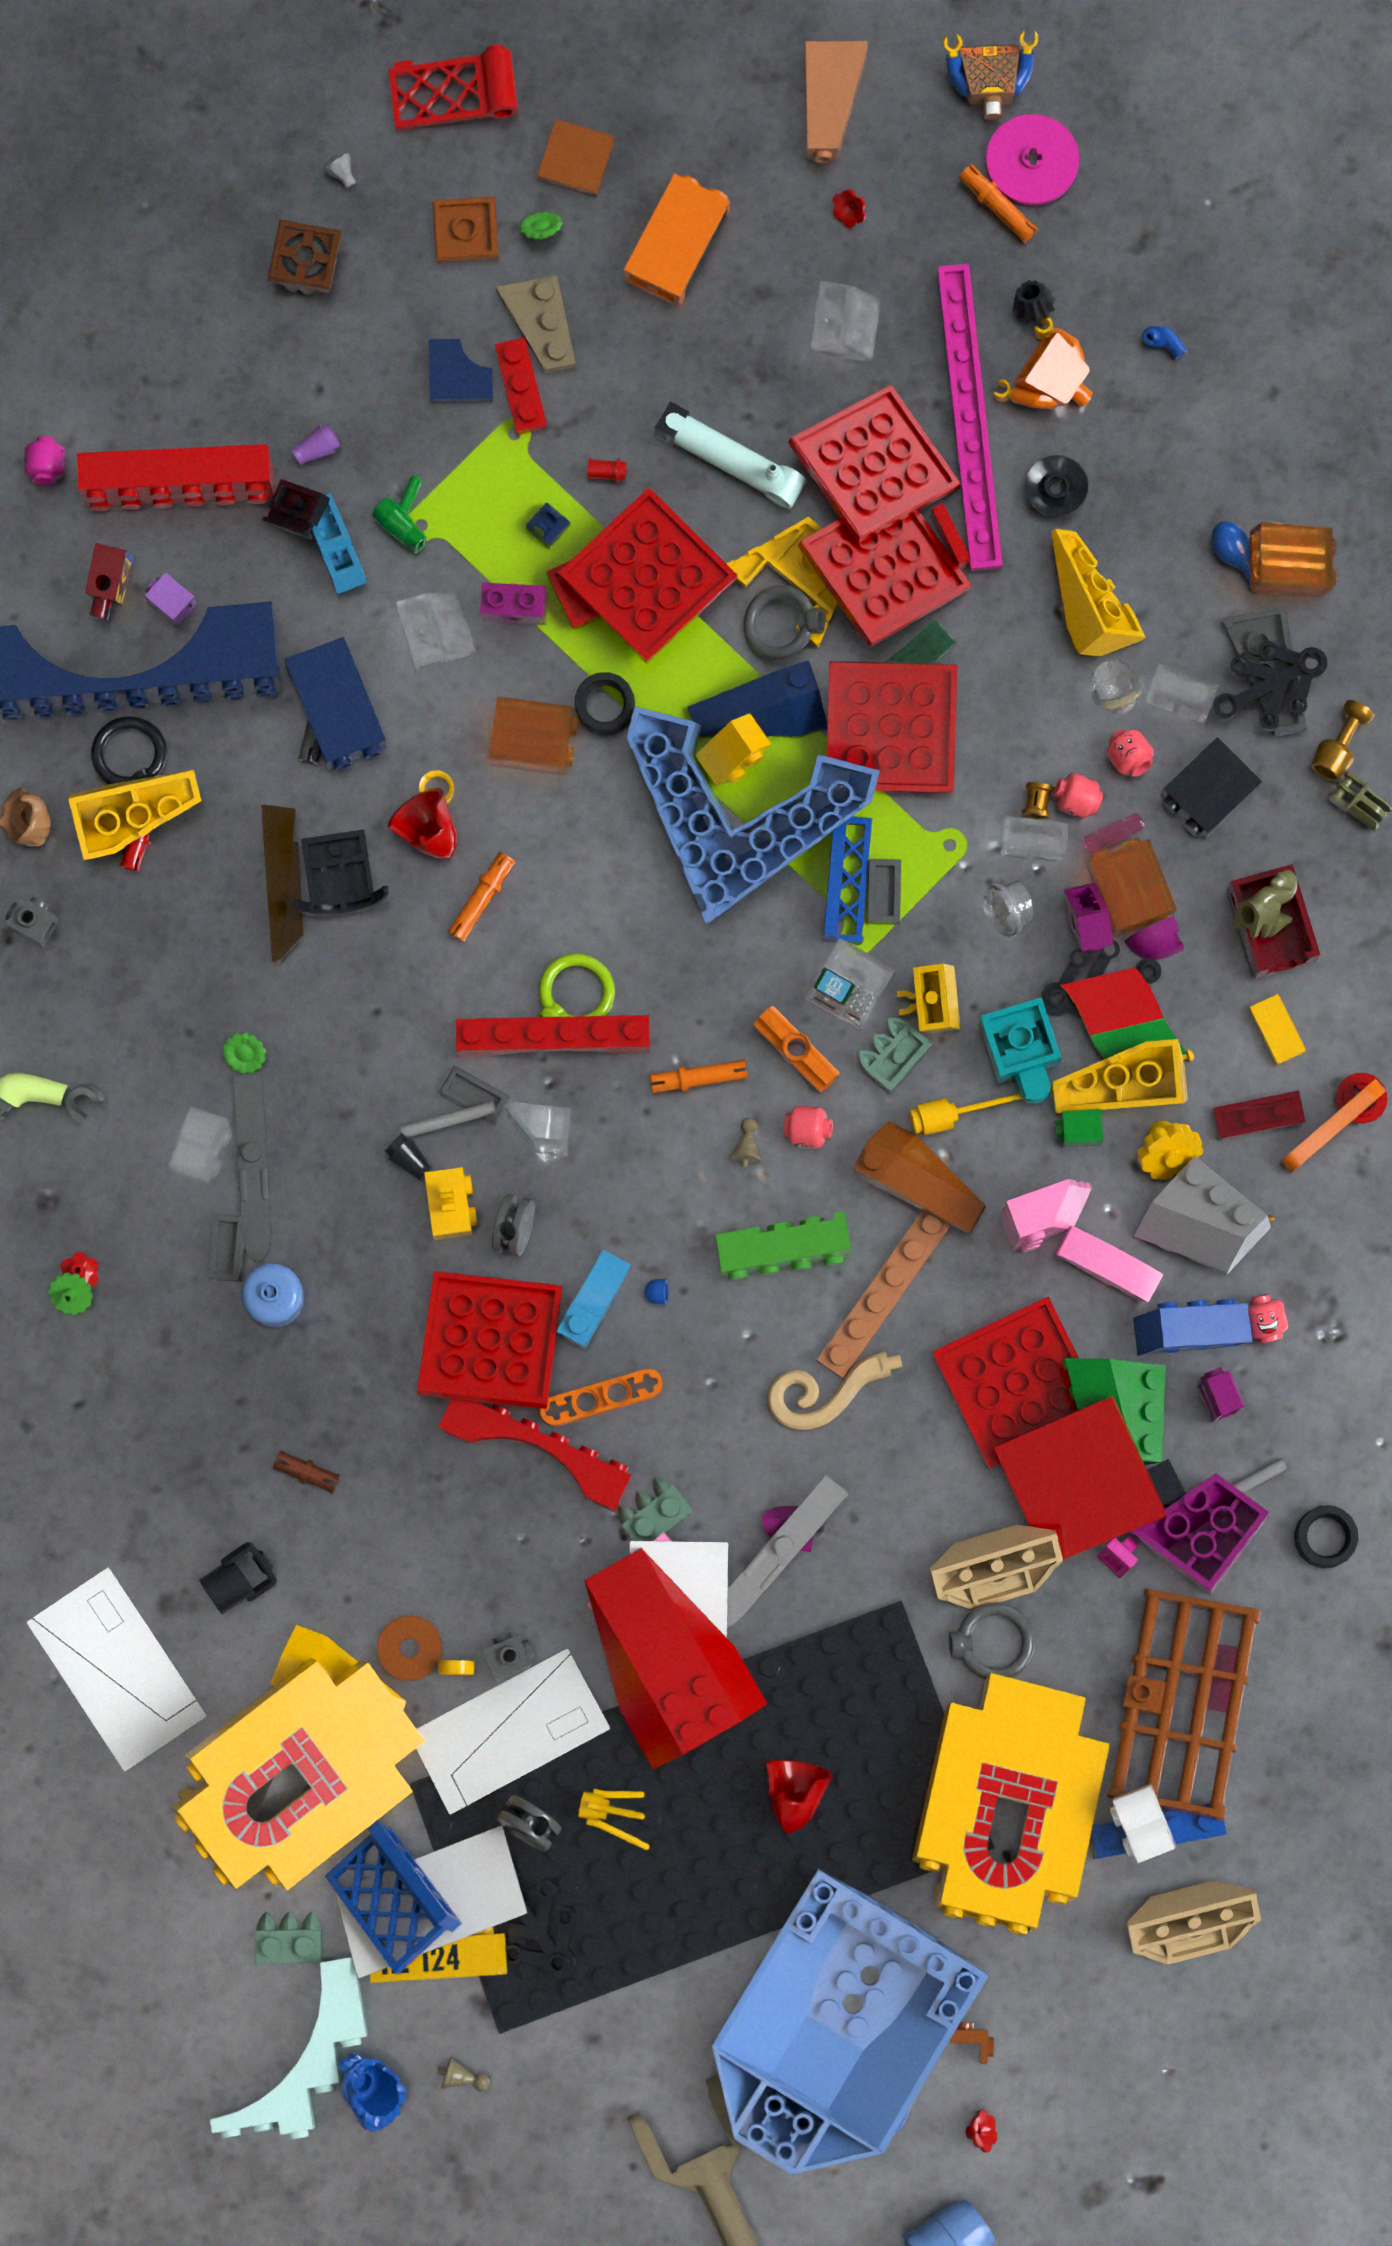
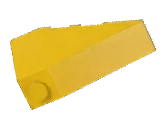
M1054 529L1051 535L1065 619L1075 649L1082 655L1103 656L1142 641L1145 635L1133 610L1128 603L1122 605L1112 592L1116 588L1110 579L1106 580L1096 570L1095 567L1098 562L1077 532Z
M194 769L70 793L68 800L83 860L115 854L159 825L199 803L201 796Z
M1179 1039L1146 1041L1054 1080L1055 1113L1074 1110H1106L1185 1103L1188 1100L1186 1073Z
M296 1625L282 1652L270 1685L275 1686L310 1658L319 1662L332 1681L358 1661L329 1637ZM383 1683L404 1711L407 1701Z

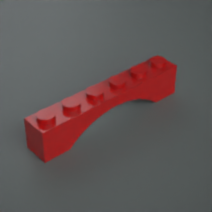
M649 1015L456 1019L457 1057H491L537 1051H590L613 1054L650 1053Z
M451 1398L438 1425L440 1431L468 1444L483 1440L505 1439L537 1447L554 1457L570 1472L579 1484L585 1499L614 1513L616 1512L632 1478V1475L627 1473L629 1467L613 1459L610 1460L609 1464L597 1459L598 1452L583 1445L578 1450L568 1445V1438L556 1432H552L548 1436L538 1431L540 1425L526 1418H522L521 1422H518L509 1417L510 1411L496 1404L489 1408L478 1401Z

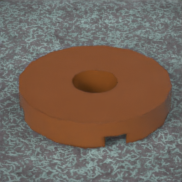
M402 1616L392 1620L382 1630L377 1641V1655L382 1667L391 1676L403 1681H417L428 1676L438 1666L442 1656V1641L437 1629L428 1620L418 1616ZM407 1639H414L419 1644L418 1654L412 1658L403 1656L400 1651L401 1644Z

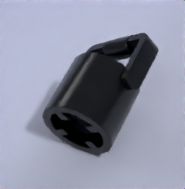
M246 1542L226 1555L221 1560L222 1565L199 1579L202 1587L222 1615L244 1600H254L277 1583V1578L272 1572V1563L263 1551L257 1550L252 1542ZM248 1552L252 1553V1559L261 1572L268 1576L266 1580L252 1588L235 1563V1561Z

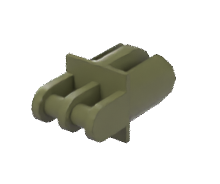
M1346 771L1343 782H1338L1336 784V791L1329 793L1327 797L1345 811V815L1349 812L1376 832L1379 828L1378 822H1381L1385 817V812L1389 813L1392 811V805L1367 787L1368 782L1365 783L1351 772ZM1352 784L1360 789L1358 794L1350 789ZM1344 795L1353 800L1350 805L1342 800Z

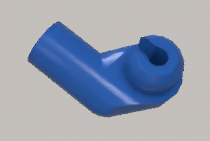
M1150 326L1142 333V340L1145 344L1152 347L1167 348L1175 360L1188 351L1175 332L1169 327Z

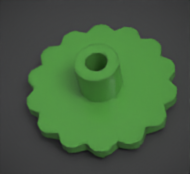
M544 211L528 215L527 218L521 221L519 228L521 234L526 235L527 238L545 239L559 231L563 223L561 217L556 215L555 212Z
M247 1032L242 1034L234 1033L233 1037L229 1036L226 1043L222 1046L224 1050L222 1056L226 1059V1065L231 1066L233 1071H239L242 1074L247 1072L254 1073L265 1062L266 1058L264 1055L266 1050L262 1047L263 1043L257 1040L255 1035H249Z
M66 1272L63 1275H57L55 1280L50 1283L51 1288L48 1291L51 1296L50 1301L55 1304L57 1310H62L64 1314L71 1313L72 1315H77L78 1312L83 1313L86 1307L91 1305V1299L93 1298L91 1285L86 1282L85 1278L79 1277L77 1273L70 1274Z

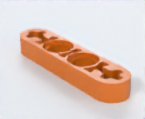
M1377 1079L1372 1081L1281 1160L1283 1165L1290 1173L1294 1172L1383 1095L1386 1089Z
M643 1369L548 1398L547 1409H540L541 1417L547 1425L557 1427L647 1401L661 1393L663 1387L662 1377L653 1369ZM649 1375L651 1380H657L658 1384L653 1386V1392L648 1393L646 1388L638 1389L636 1393L639 1397L632 1398L631 1387L627 1380L634 1379V1386L643 1383V1377ZM614 1384L622 1385L627 1391L626 1398L621 1402H613L608 1397V1390ZM585 1393L591 1394L596 1401L595 1407L590 1411L580 1410L577 1406V1399L580 1395ZM572 1398V1408L577 1415L570 1417L569 1410L560 1413L559 1420H554L553 1416H546L545 1412L550 1410V1404L556 1403L557 1407L567 1406L565 1399Z

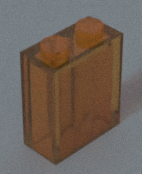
M1261 522L1251 529V592L1323 597L1333 590L1337 580V573L1333 569L1336 540L1333 538L1332 528Z
M497 696L488 756L489 765L565 776L566 766L572 767L574 748L569 747L570 735H577L579 717H573V707Z
M1135 838L1123 843L1122 849L1113 852L1109 848L1098 851L1092 855L1093 859L1089 860L1087 865L1092 882L1097 886L1109 910L1111 930L1114 937L1174 916L1177 910L1150 839L1140 841V838Z

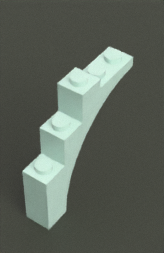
M353 1957L320 1963L322 1992L319 2015L310 2042L296 2066L277 2087L259 2101L238 2112L211 2119L212 2133L220 2132L221 2138L241 2135L240 2128L253 2126L254 2132L274 2129L273 2122H278L280 2135L288 2134L289 2140L309 2136L308 2130L315 2128L309 2088L315 2087V2094L335 2090L334 2084L341 2082L335 2042L341 2041V2046L344 2048L360 2045L361 2038L368 2036L359 1979Z

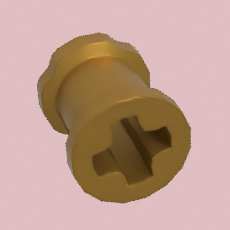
M1040 782L1026 783L1025 789L1028 791L1027 801L1021 815L1033 820H1048L1050 813L1047 811L1049 795L1053 793L1054 787Z

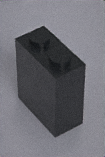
M1217 737L1163 788L1160 796L1163 798L1162 804L1170 813L1174 815L1178 813L1186 821L1184 825L1195 837L1200 835L1206 840L1259 789L1262 781Z

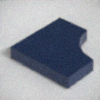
M429 339L430 403L493 402L492 368L479 366L471 361L463 351L460 339Z

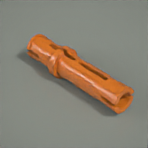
M970 164L960 174L958 179L977 196L976 200L980 204L984 203L1024 244L1036 234L1038 228L997 189L998 185L994 181L990 182L973 164Z
M500 851L485 875H480L478 878L479 884L450 929L447 930L450 935L456 939L458 937V940L461 942L466 941L470 931L495 893H500L502 882L513 865L516 864L508 855L505 857V854Z
M741 1059L688 1069L680 1066L675 1071L650 1073V1082L664 1081L662 1084L651 1085L652 1094L681 1089V1092L688 1091V1087L748 1079V1072L746 1070L734 1072V1069L746 1068V1061Z

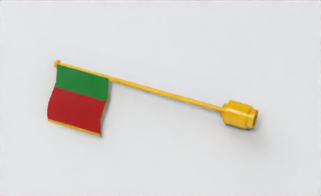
M1135 967L1060 985L1076 1005L1093 1044L1104 1059L1146 1041L1177 1039L1167 1025L1150 986ZM1180 1044L1183 1060L1187 1059L1188 1062H1191L1194 1058L1193 1052L1191 1050L1185 1051ZM1051 1085L1050 1092H1053V1085ZM1020 1093L959 1108H956L954 1102L949 1103L947 1098L917 1104L916 1108L909 1109V1116L914 1134L922 1133L925 1136L954 1129V1122L958 1121V1114L1023 1098Z

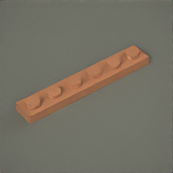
M923 1210L818 1357V1363L842 1380L947 1233L951 1224Z

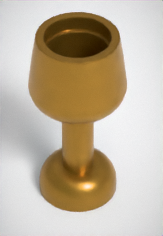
M1347 700L1344 704L1343 712L1348 719L1337 739L1321 741L1311 764V768L1317 774L1328 780L1339 781L1350 767L1354 757L1347 745L1358 725H1366L1374 717L1371 709L1354 700Z

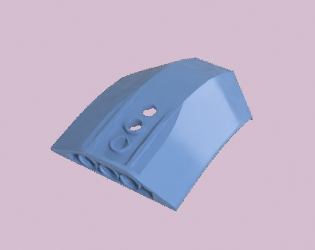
M818 1869L712 2045L734 2139L791 2175L883 2154L989 1974L932 1934L879 1901ZM866 1966H873L879 1971L880 1977L877 1982L867 1984L861 1979V1970ZM849 1994L858 1995L862 2000V2008L856 2013H850L843 2007V2000Z

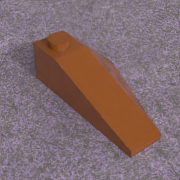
M890 1121L867 1141L853 1167L859 1179L968 1234L972 1233L986 1207L917 1135Z

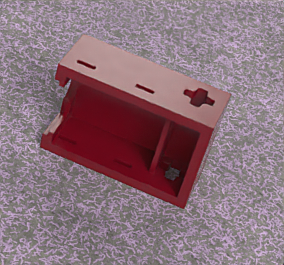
M1293 864L1232 880L1227 891L1235 917L1238 903L1254 896L1265 886H1269L1277 873L1291 870L1296 875ZM1298 880L1297 891L1294 897L1289 902L1282 904L1280 910L1283 914L1292 917L1293 920L1279 933L1272 937L1262 938L1260 930L1259 935L1252 938L1248 928L1243 927L1239 929L1254 979L1315 963L1320 956Z

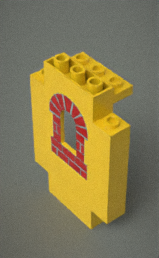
M310 1658L184 1755L190 1763L186 1766L187 1771L197 1783L200 1780H203V1783L194 1790L187 1786L177 1794L180 1800L172 1806L177 1813L173 1819L184 1833L190 1831L197 1841L192 1845L204 1860L210 1857L216 1866L212 1872L223 1886L229 1883L233 1888L237 1889L266 1866L267 1869L263 1873L274 1887L280 1884L281 1887L289 1890L413 1792L394 1765L425 1742V1740L368 1662L360 1660L332 1681L319 1662ZM293 1763L310 1786V1789L266 1822L253 1821L247 1813L246 1804L248 1798Z
M991 1673L985 1679L979 1709L950 1703L945 1708L912 1861L920 1863L919 1868L931 1872H939V1868L943 1869L941 1882L935 1886L932 1900H936L935 1908L943 1910V1915L955 1919H962L963 1915L976 1918L975 1923L978 1925L994 1927L996 1923L1007 1926V1931L1010 1933L1025 1936L1027 1932H1032L1038 1927L1044 1895L1048 1896L1047 1901L1060 1905H1066L1067 1901L1072 1902L1078 1897L1110 1745L1109 1743L1078 1736L1086 1697ZM998 1797L1029 1805L1018 1856L1009 1864L995 1862L988 1853V1840Z

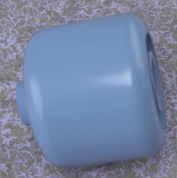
M266 1263L254 1268L246 1276L241 1287V1300L245 1311L256 1323L265 1327L280 1328L290 1324L300 1315L304 1306L305 1292L301 1281L291 1269L281 1264Z

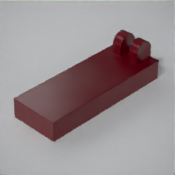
M1299 1090L1214 1107L1220 1140L1306 1123Z

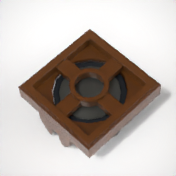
M279 220L267 278L268 282L285 285L288 290L294 293L297 290H302L305 295L312 294L314 290L330 293L342 231Z

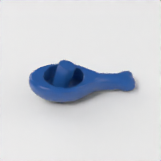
M1222 521L1218 523L1212 532V545L1216 555L1224 563L1240 569L1249 581L1250 590L1253 593L1259 592L1266 587L1267 583L1264 578L1258 575L1252 565L1251 544L1247 534L1233 522Z

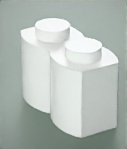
M1151 1784L1113 1799L1114 1807L1110 1808V1812L1117 1827L1122 1825L1127 1837L1122 1839L1129 1858L1135 1856L1137 1862L1140 1863L1175 1849L1176 1844Z

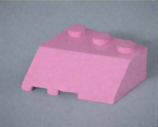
M1066 1179L1006 1201L999 1216L1012 1250L1021 1249L1022 1253L1041 1247L1040 1244L1043 1240L1067 1232L1070 1226L1075 1227L1091 1192L1090 1183H1084L1083 1181L1077 1183L1076 1180Z

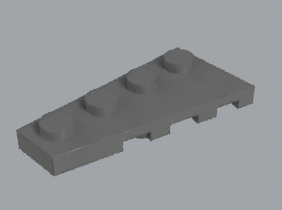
M1285 606L1222 618L1239 656L1246 657L1250 662L1281 671L1293 666L1277 659L1272 662H1265L1259 655V647L1266 641H1272L1277 647L1293 651ZM1266 647L1262 653L1265 656H1272L1275 650L1272 647ZM1248 675L1252 686L1264 681V679ZM1298 678L1288 683L1278 713L1279 726L1273 731L1276 737L1307 731L1305 715L1300 717L1293 716L1288 708L1289 700L1296 695L1299 684ZM1272 692L1259 698L1264 712ZM1294 702L1292 709L1301 711L1303 709L1302 702ZM1267 716V719L1270 725L1272 726L1275 723L1276 719L1272 716Z

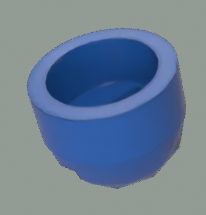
M667 1279L651 1280L645 1286L644 1294L649 1302L655 1305H667L669 1294Z

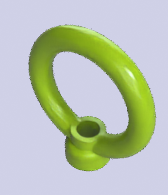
M573 953L555 959L546 967L539 982V998L543 1008L537 1014L538 1017H572V1015L567 1014L560 1005L553 1001L551 993L552 983L556 975L563 969L571 966H581L591 970L599 978L602 985L600 1003L592 1012L583 1016H606L609 1013L614 1002L615 986L610 972L599 960L586 954Z

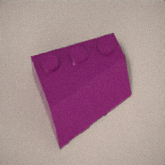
M1216 1473L1168 1508H1165L1167 1512L1166 1517L1131 1531V1533L1160 1559L1211 1596L1268 1520L1269 1512Z

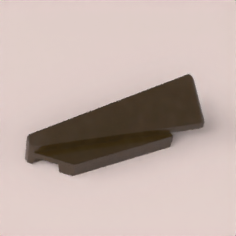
M261 805L271 957L273 966H279L288 952L304 938L303 913L294 907L293 902L295 899L302 900L298 841H293L296 810L294 808Z

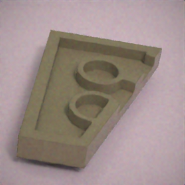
M557 275L497 286L496 292L508 308L511 317L524 335L527 344L543 371L549 373L575 368L576 363Z

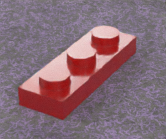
M525 337L494 344L516 435L547 429V422Z

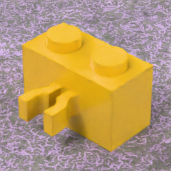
M749 713L730 721L695 756L716 786L728 781L732 785L746 775L744 770L747 767L750 768L764 758L762 753L771 743Z
M942 963L913 967L915 993L901 990L897 991V997H908L911 1000H916V1003L910 1004L906 1009H899V1015L908 1016L917 1012L920 1032L931 1034L961 1030L954 966Z
M463 1167L424 1172L434 1240L473 1235L472 1226H478L475 1207H469L467 1195L473 1194L471 1175L464 1176Z

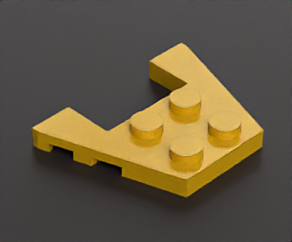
M807 517L775 535L773 539L763 545L749 550L747 554L737 560L728 562L727 565L738 575L736 581L744 588L750 584L766 565H769L791 585L802 591L815 604L813 609L821 608L825 615L824 631L822 634H812L809 640L812 645L818 648L821 645L838 603L798 547L801 540L822 529L810 517ZM799 624L796 627L798 633L800 632Z

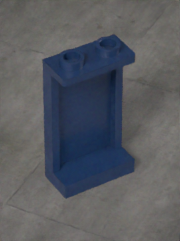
M344 637L285 659V668L290 679L293 681L323 755L327 770L334 768L335 771H340L350 767L353 764L352 761L364 757L368 760L382 754V749L386 748V739Z

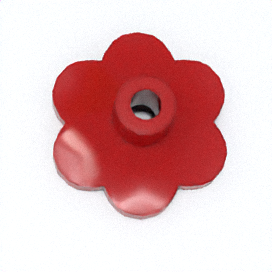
M846 189L842 193H837L833 196L832 202L835 206L833 214L836 219L842 220L846 227L852 228L857 223L860 224L866 220V213L864 211L866 203L862 197L856 196L853 190Z
M77 1252L72 1258L62 1261L61 1270L63 1274L66 1272L74 1274L77 1269H81V1272L77 1274L79 1277L85 1278L91 1287L98 1283L99 1277L96 1272L99 1265L95 1259L87 1258L84 1253Z
M978 2110L976 2117L972 2118L970 2126H967L965 2129L966 2137L972 2139L974 2146L980 2147L984 2153L990 2152L992 2145L996 2144L998 2139L995 2130V2118L993 2115H988L986 2110Z

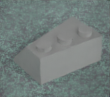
M1194 1156L1151 1202L1134 1234V1238L1158 1245L1163 1250L1171 1253L1176 1252L1191 1258L1194 1262L1228 1274L1266 1234L1271 1226L1266 1213L1199 1158Z

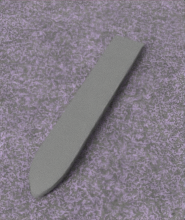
M827 1474L727 1589V1628L734 1625L745 1615L849 1494Z

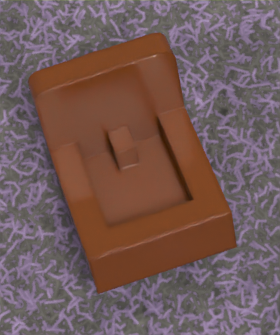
M960 2022L948 2043L979 2044V2063L987 2064L988 2057L994 2056V2037H988V2030L974 2029V2023Z

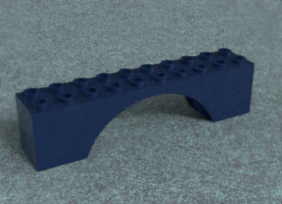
M272 601L208 607L199 628L179 652L152 669L119 678L88 677L64 670L52 664L35 651L24 639L16 625L0 626V717H3L5 721H16L22 719V715L33 714L36 718L52 717L55 712L81 715L87 709H98L99 712H113L120 706H130L131 709H145L152 703H161L162 706H177L181 704L180 701L193 700L194 703H209L212 701V698L225 697V700L234 701L243 699L244 695L257 694V697L267 698L275 696L276 692L283 691L277 621Z

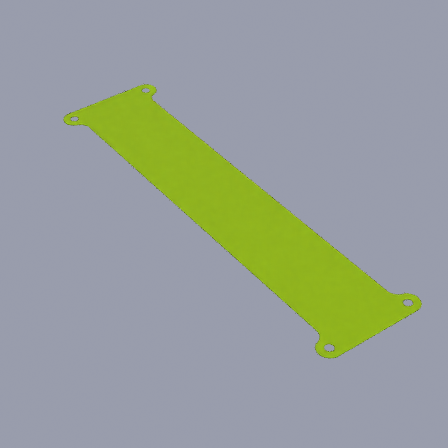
M512 418L504 420L408 514L415 524L420 519L428 523L427 529L422 531L427 537L426 541L434 538L446 540L491 583L545 586L548 593L546 625L536 626L589 676L599 672H610L621 676L629 683L632 689L636 707L692 721L688 711L689 706L762 677L699 616L647 664L601 618L573 630L547 577L546 571L572 560L605 528L531 459L528 453L531 432L521 434L517 440H512L508 437L509 430L515 428ZM546 502L571 523V526L551 548L526 529V524ZM608 685L600 686L619 705L624 707L623 697L616 688ZM820 731L799 738L768 736L771 745L762 753L764 758L750 768L747 767L744 770L746 775L732 785L728 781L716 786L695 756L712 738H698L693 756L715 796L746 824L810 785L817 756L827 757V737ZM875 791L872 802L853 816L872 818L869 859L901 860L900 920L939 882L967 851V840L962 832L954 828H946L938 832H930L923 829L884 791ZM846 824V837L853 845L864 837L865 826ZM832 832L788 864L825 900H827ZM947 839H952L956 842V848L953 851H947L944 848V842ZM846 843L844 853L850 849ZM863 844L857 849L861 854L863 853ZM851 853L843 860V868L850 876L861 869L862 862L854 853ZM869 861L862 931L864 941L860 945L841 943L842 948L853 956H862L870 952L895 926L891 924H868ZM843 874L841 884L847 880ZM861 875L855 879V882L859 886ZM850 883L841 890L840 898L849 908L859 899V893ZM839 906V913L841 914L844 912V909ZM858 906L852 910L856 917L858 912ZM847 914L843 918L844 926L841 934L853 935L856 933V923Z

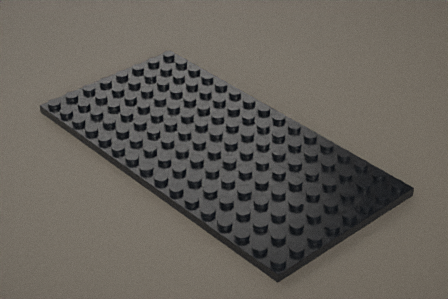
M902 1600L743 1659L767 1704L724 1732L655 1769H652L622 1716L619 1706L602 1712L610 1727L606 1732L452 1814H449L430 1776L410 1783L434 1852L502 1826L497 1821V1816L501 1810L517 1816L506 1804L512 1795L520 1797L538 1807L561 1826V1831L557 1837L552 1835L546 1837L552 1843L547 1852L530 1846L503 1827L514 1869L518 1874V1883L522 1896L536 1916L539 1896L536 1893L537 1884L546 1878H550L558 1885V1892L553 1897L548 1934L554 1943H556L559 1925L555 1921L556 1912L564 1906H570L575 1909L577 1919L572 1924L569 1949L576 1958V1967L567 1978L554 1979L545 1972L543 1966L519 1962L514 1965L506 1963L507 1974L479 1976L499 2034L783 1928L818 1869L868 1896L931 1872L919 1868L920 1863L913 1862L912 1856L944 1712ZM787 1759L807 1762L823 1767L833 1774V1779L826 1788L813 1817L802 1829L790 1834L785 1833L771 1809L769 1778L766 1762L770 1760ZM594 1789L603 1791L644 1792L645 1796L643 1798H604L610 1800L609 1806L643 1813L645 1815L644 1819L640 1820L607 1813L606 1820H599L647 1843L649 1849L644 1850L598 1827L586 1825L587 1819L579 1817V1809L584 1791L593 1793ZM990 1835L988 1840V1851L995 1848ZM544 1883L542 1890L546 1895H550L552 1887ZM562 1911L561 1918L564 1922H570L571 1915L567 1911ZM520 1917L508 1920L510 1922L524 1924ZM498 1924L490 1928H494V1932H498L500 1925ZM505 1935V1947L511 1943H518L523 1949L543 1952L536 1941ZM510 1948L509 1956L512 1959H518V1951ZM554 1958L555 1967L563 1968L564 1963L561 1958Z

